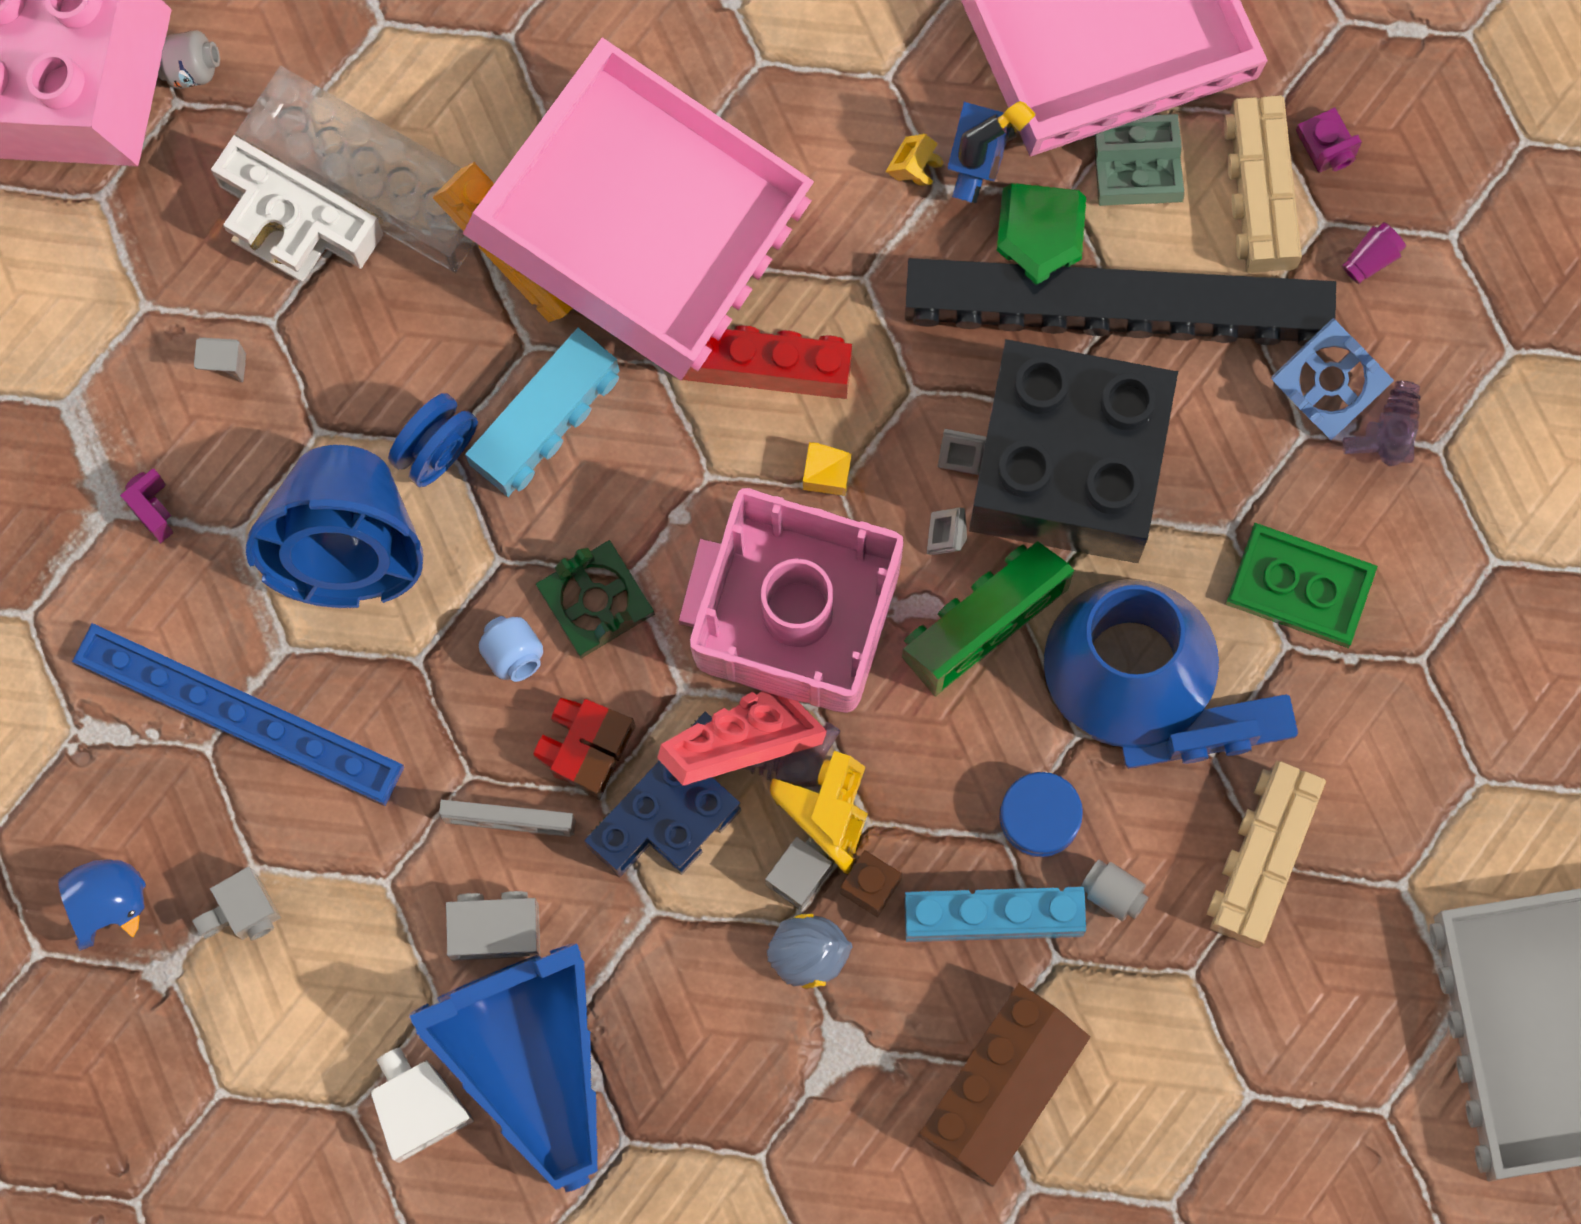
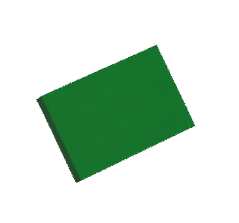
M1255 522L1225 605L1349 649L1378 566Z

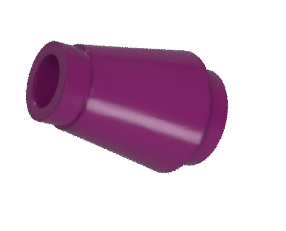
M1383 222L1377 228L1372 226L1347 261L1342 265V268L1355 283L1360 284L1364 279L1369 278L1401 258L1400 252L1406 248V244L1399 234L1387 223Z

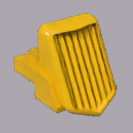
M834 751L831 760L825 759L818 775V784L822 785L820 793L774 778L770 785V793L776 805H780L835 861L843 873L849 874L855 861L853 855L868 813L853 804L865 766L849 755Z

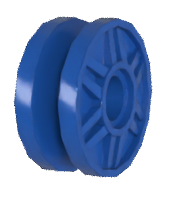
M448 393L439 394L420 408L399 433L389 452L388 460L396 469L402 470L412 465L409 478L418 487H426L450 468L469 444L478 425L477 418L469 411H461L455 415L457 402Z

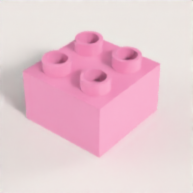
M0 0V159L138 166L172 9L162 0Z

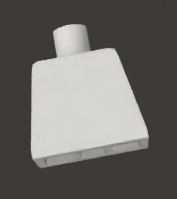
M401 1047L393 1049L377 1059L388 1082L373 1089L371 1095L390 1155L394 1161L400 1163L474 1122L467 1109L428 1061L411 1068Z

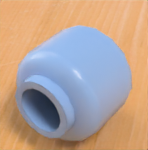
M500 616L491 620L485 626L484 634L479 641V652L494 675L502 680L519 682L530 677L539 669L541 665L540 659L543 655V645L528 622L523 618Z

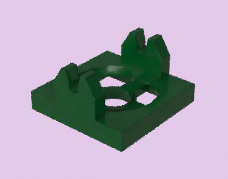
M610 540L591 551L589 548L577 550L573 558H564L556 565V572L536 583L539 592L580 658L585 657L655 615L653 608ZM604 568L615 573L619 578L606 586L601 583H593L585 569ZM574 577L581 592L578 602L565 610L563 606V593L569 580ZM600 589L607 594L608 603L603 610L592 612L584 606L583 598L589 590ZM627 591L628 598L625 611L618 612L613 616L610 611L613 605V598ZM584 615L591 618H599L601 621L595 630H586L575 625L573 622Z

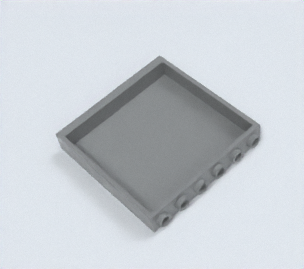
M1581 888L1439 912L1434 916L1435 923L1430 924V938L1434 950L1441 951L1444 967L1439 968V982L1443 994L1450 995L1453 1011L1448 1012V1026L1452 1038L1459 1039L1462 1056H1457V1070L1461 1082L1468 1083L1471 1100L1466 1101V1114L1470 1127H1477L1480 1145L1475 1146V1158L1480 1173L1486 1172L1487 1181L1489 1182L1580 1167Z

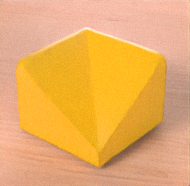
M809 442L803 477V490L845 496L852 453L820 443Z

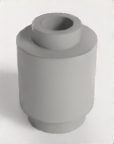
M1100 859L1091 868L1081 887H1084L1085 893L1088 894V900L1121 922L1127 916L1136 919L1149 899L1148 896L1143 894L1146 884L1114 863L1110 862L1107 865Z

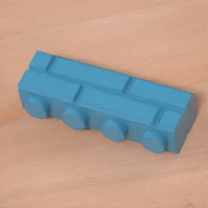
M1065 887L1063 891H1060L1059 888L975 890L974 894H971L969 890L905 892L906 942L1083 937L1086 932L1084 887Z

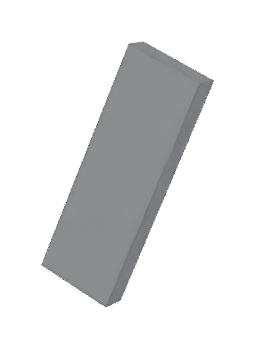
M441 800L439 815L445 824L567 837L574 835L576 824L573 813Z

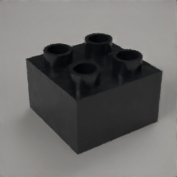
M1005 339L969 532L1032 544L1039 541L1048 547L1139 563L1149 536L1178 371Z

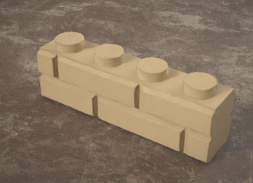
M1268 96L1260 99L1256 97L1236 99L1233 101L1230 114H1224L1223 127L1225 139L1233 140L1234 154H1228V175L1230 180L1237 179L1238 194L1232 195L1234 220L1241 219L1242 234H1237L1236 236L1238 260L1245 259L1246 271L1249 273L1269 272L1270 270H1294L1298 268L1302 254L1284 97Z
M1276 761L1271 771L1262 770L1253 792L1261 796L1255 812L1247 809L1238 830V834L1245 836L1239 852L1231 850L1222 874L1229 876L1224 893L1218 890L1215 891L1206 915L1213 917L1210 929L1255 948H1260L1264 945L1324 789L1325 779L1306 771H1301L1281 761Z

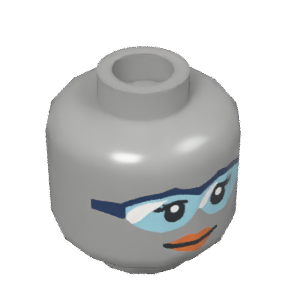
M198 30L166 36L158 76L176 89L203 85L210 82L214 76L215 67L220 65V54L217 45L214 42H209L205 34Z

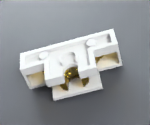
M235 135L211 168L219 187L240 199L223 224L225 230L234 235L231 241L302 283L325 249L361 269L384 235L375 216Z

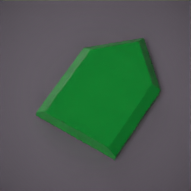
M1011 183L1004 187L1002 190L996 251L1007 260L1013 259L1025 269V276L1036 285L1048 279L1050 273L1064 265L1069 267L1082 260L1086 196L1081 191L1074 189Z

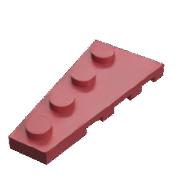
M764 691L759 694L751 692L742 697L739 705L733 709L727 710L723 708L714 713L709 723L705 725L697 723L662 743L657 759L684 786L822 745L827 730L798 701Z

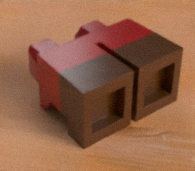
M560 698L553 711L551 720L569 729V732L563 743L543 734L533 752V756L543 765L550 768L555 778L566 781L584 790V793L600 800L617 766L615 760H620L636 727L634 719L587 699H584L583 703L580 704L576 701Z

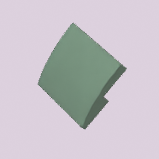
M1178 114L1150 115L1094 135L1099 206L1183 202L1182 144Z

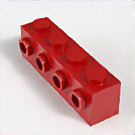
M740 325L734 327V330L726 329L719 341L711 336L706 343V346L712 349L711 353L698 372L690 367L682 380L847 399L852 362V344L844 343L845 340L843 338L832 335L820 336L819 340L802 338L800 333L781 330L777 332V335L760 333L759 329L752 326Z

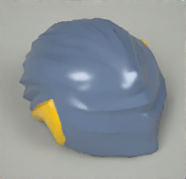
M810 913L800 914L793 919L784 920L780 923V926L774 933V937L768 944L767 956L768 962L771 963V968L776 970L778 976L786 984L808 989L826 986L827 982L837 977L848 960L853 946L846 939L840 928L829 919L814 916V914Z

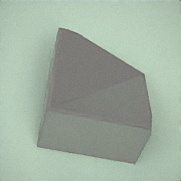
M196 339L195 369L224 371L239 382L244 381L246 352L238 340Z

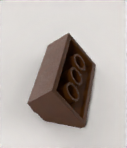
M1018 982L918 1137L994 1187L1091 1036L1057 1007Z

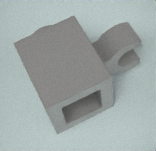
M247 867L210 888L219 907L198 916L192 921L200 936H204L205 939L212 937L230 925L236 936L242 940L249 937L253 941L271 932L274 929L272 923L280 919L281 916L257 873L252 868Z

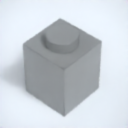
M796 836L766 877V886L802 911L832 870L833 862L827 859L829 855L812 838H808L805 843Z

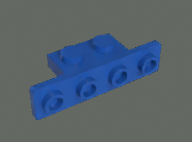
M1285 694L1204 709L1187 730L1182 733L1171 734L1168 741L1147 747H1122L1125 765L1129 769L1182 759L1183 764L1206 760L1209 758L1208 754L1225 751L1227 756L1239 755L1251 751V746L1293 739L1298 735L1291 698Z

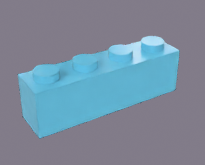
M577 328L467 451L465 455L469 465L507 497L515 489L518 491L523 490L534 477L535 471L533 469L542 458L550 459L559 450L563 443L561 437L571 426L578 427L588 417L591 411L589 405L599 394L602 396L607 395L619 380L617 375L619 372L617 358L580 328Z

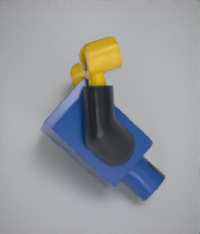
M964 102L948 163L949 170L959 172L952 197L977 203L983 179L995 181L1006 143L1016 138L1015 132L1021 131L1036 115L1025 102H1016L1005 112Z

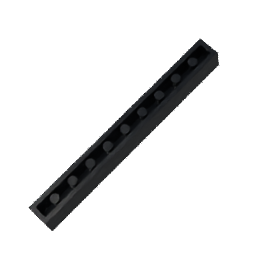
M908 258L905 320H912L915 325L922 327L937 326L939 322L956 323L957 327L963 329H977L981 327V324L998 325V328L1004 331H1021L1024 327H1041L1043 332L1051 334L1064 333L1067 329L1084 330L1085 334L1091 336L1108 335L1109 331L1126 332V335L1132 338H1148L1152 334H1169L1171 339L1179 341L1192 340L1195 336L1212 337L1213 341L1219 343H1232L1237 341L1238 338L1255 339V343L1260 345H1276L1280 341H1297V344L1303 347L1332 318L1335 319L1336 281L1062 266L1051 272L1048 279L1036 285L1025 276V269L1019 264Z

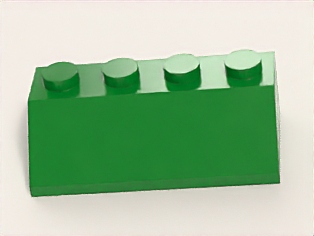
M1039 541L1029 548L1022 544L1005 558L1004 562L1007 566L994 575L991 571H988L971 586L974 592L962 602L955 598L947 603L937 614L941 619L927 629L923 624L911 632L904 640L907 646L903 648L902 658L936 697L1068 591L1074 569L1070 564Z

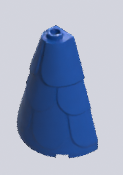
M576 943L550 950L551 954L548 956L540 957L534 955L496 970L437 997L439 1003L429 1006L427 1003L409 1014L411 1022L416 1028L417 1035L462 1082L464 1090L501 1126L500 1133L556 1190L564 1187L565 1192L585 1186L590 1182L588 1176L598 1171L596 1092L591 1089L590 1031L587 1029L585 964Z

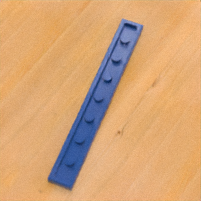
M93 623L89 627L72 661L77 666L386 806L404 769V765Z

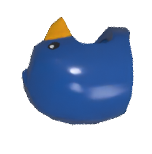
M111 859L91 861L75 867L58 879L62 902L78 938L75 940L79 951L94 946L96 931L109 924L121 926L131 937H134L139 927V915L145 908L143 889L146 884L141 874L132 865L121 860Z

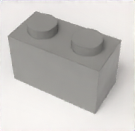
M528 892L501 893V900H484V894L467 893L457 895V902H446L447 956L452 961L540 956L539 903L535 898H528Z

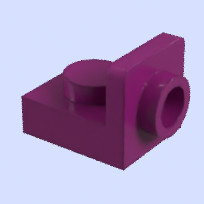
M1335 107L1298 124L1296 132L1318 173L1331 167L1333 171L1341 170L1356 160L1355 156L1362 141L1358 135L1351 137Z
M151 469L148 473L141 472L134 476L126 484V491L120 496L161 544L174 532L166 522L171 517V514L154 496L166 484L155 469Z

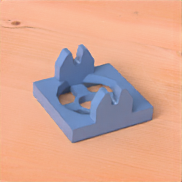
M1334 318L1271 377L1272 381L1330 440L1342 431L1394 381ZM1329 347L1350 351L1339 362H1324L1315 353L1320 349ZM1307 362L1315 371V385L1303 396L1299 379L1302 366ZM1361 362L1365 380L1362 392L1357 396L1348 386V372ZM1334 366L1343 372V383L1336 390H1325L1319 382L1320 374L1325 368ZM1324 395H1339L1348 406L1341 410L1326 411L1318 409L1313 405Z

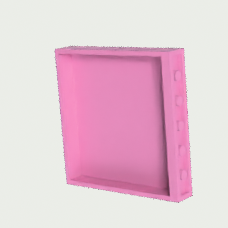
M961 0L1008 108L1016 102L1022 101L1036 114L1019 131L1030 157L1257 79L1268 61L1240 0Z
M601 38L475 209L463 234L679 380H682L690 367L697 372L712 351V349L706 346V343L711 336L719 341L733 320L726 313L731 306L737 310L741 308L753 290L746 283L751 276L759 280L773 260L766 253L771 246L776 250L780 249L792 231L791 228L786 226V223L790 217L798 222L812 201L805 195L814 181L604 38Z

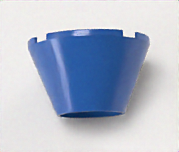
M348 445L322 446L312 449L301 456L251 527L246 542L248 564L250 567L255 565L262 573L263 583L291 599L322 607L359 608L360 600L381 597L382 603L390 601L412 588L419 579L423 568V548L389 467L380 457L372 452Z
M1121 579L1105 582L1075 597L1054 621L1044 652V673L1051 698L1062 715L1070 723L1073 722L1080 729L1092 735L1093 739L1119 747L1136 748L1156 745L1168 741L1171 734L1182 733L1187 730L1210 702L1219 672V655L1216 640L1211 627L1202 613L1187 598L1175 590L1162 584L1140 579ZM1122 623H1138L1159 632L1170 645L1173 657L1168 663L1153 672L1128 674L1118 671L1105 663L1098 655L1093 643L1102 632L1112 626Z

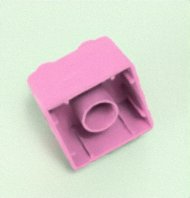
M750 488L741 489L738 491L733 502L720 550L690 638V648L697 667L700 671L709 675L738 682L745 686L791 700L808 703L812 706L844 713L853 711L861 700L898 581L903 537L895 531L863 521L857 522Z

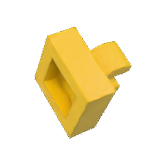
M927 134L905 137L885 172L897 181L912 179L914 183L920 186L931 185L933 180L925 174L924 167L927 163L933 168L942 167L944 163L942 158L933 153L938 143Z

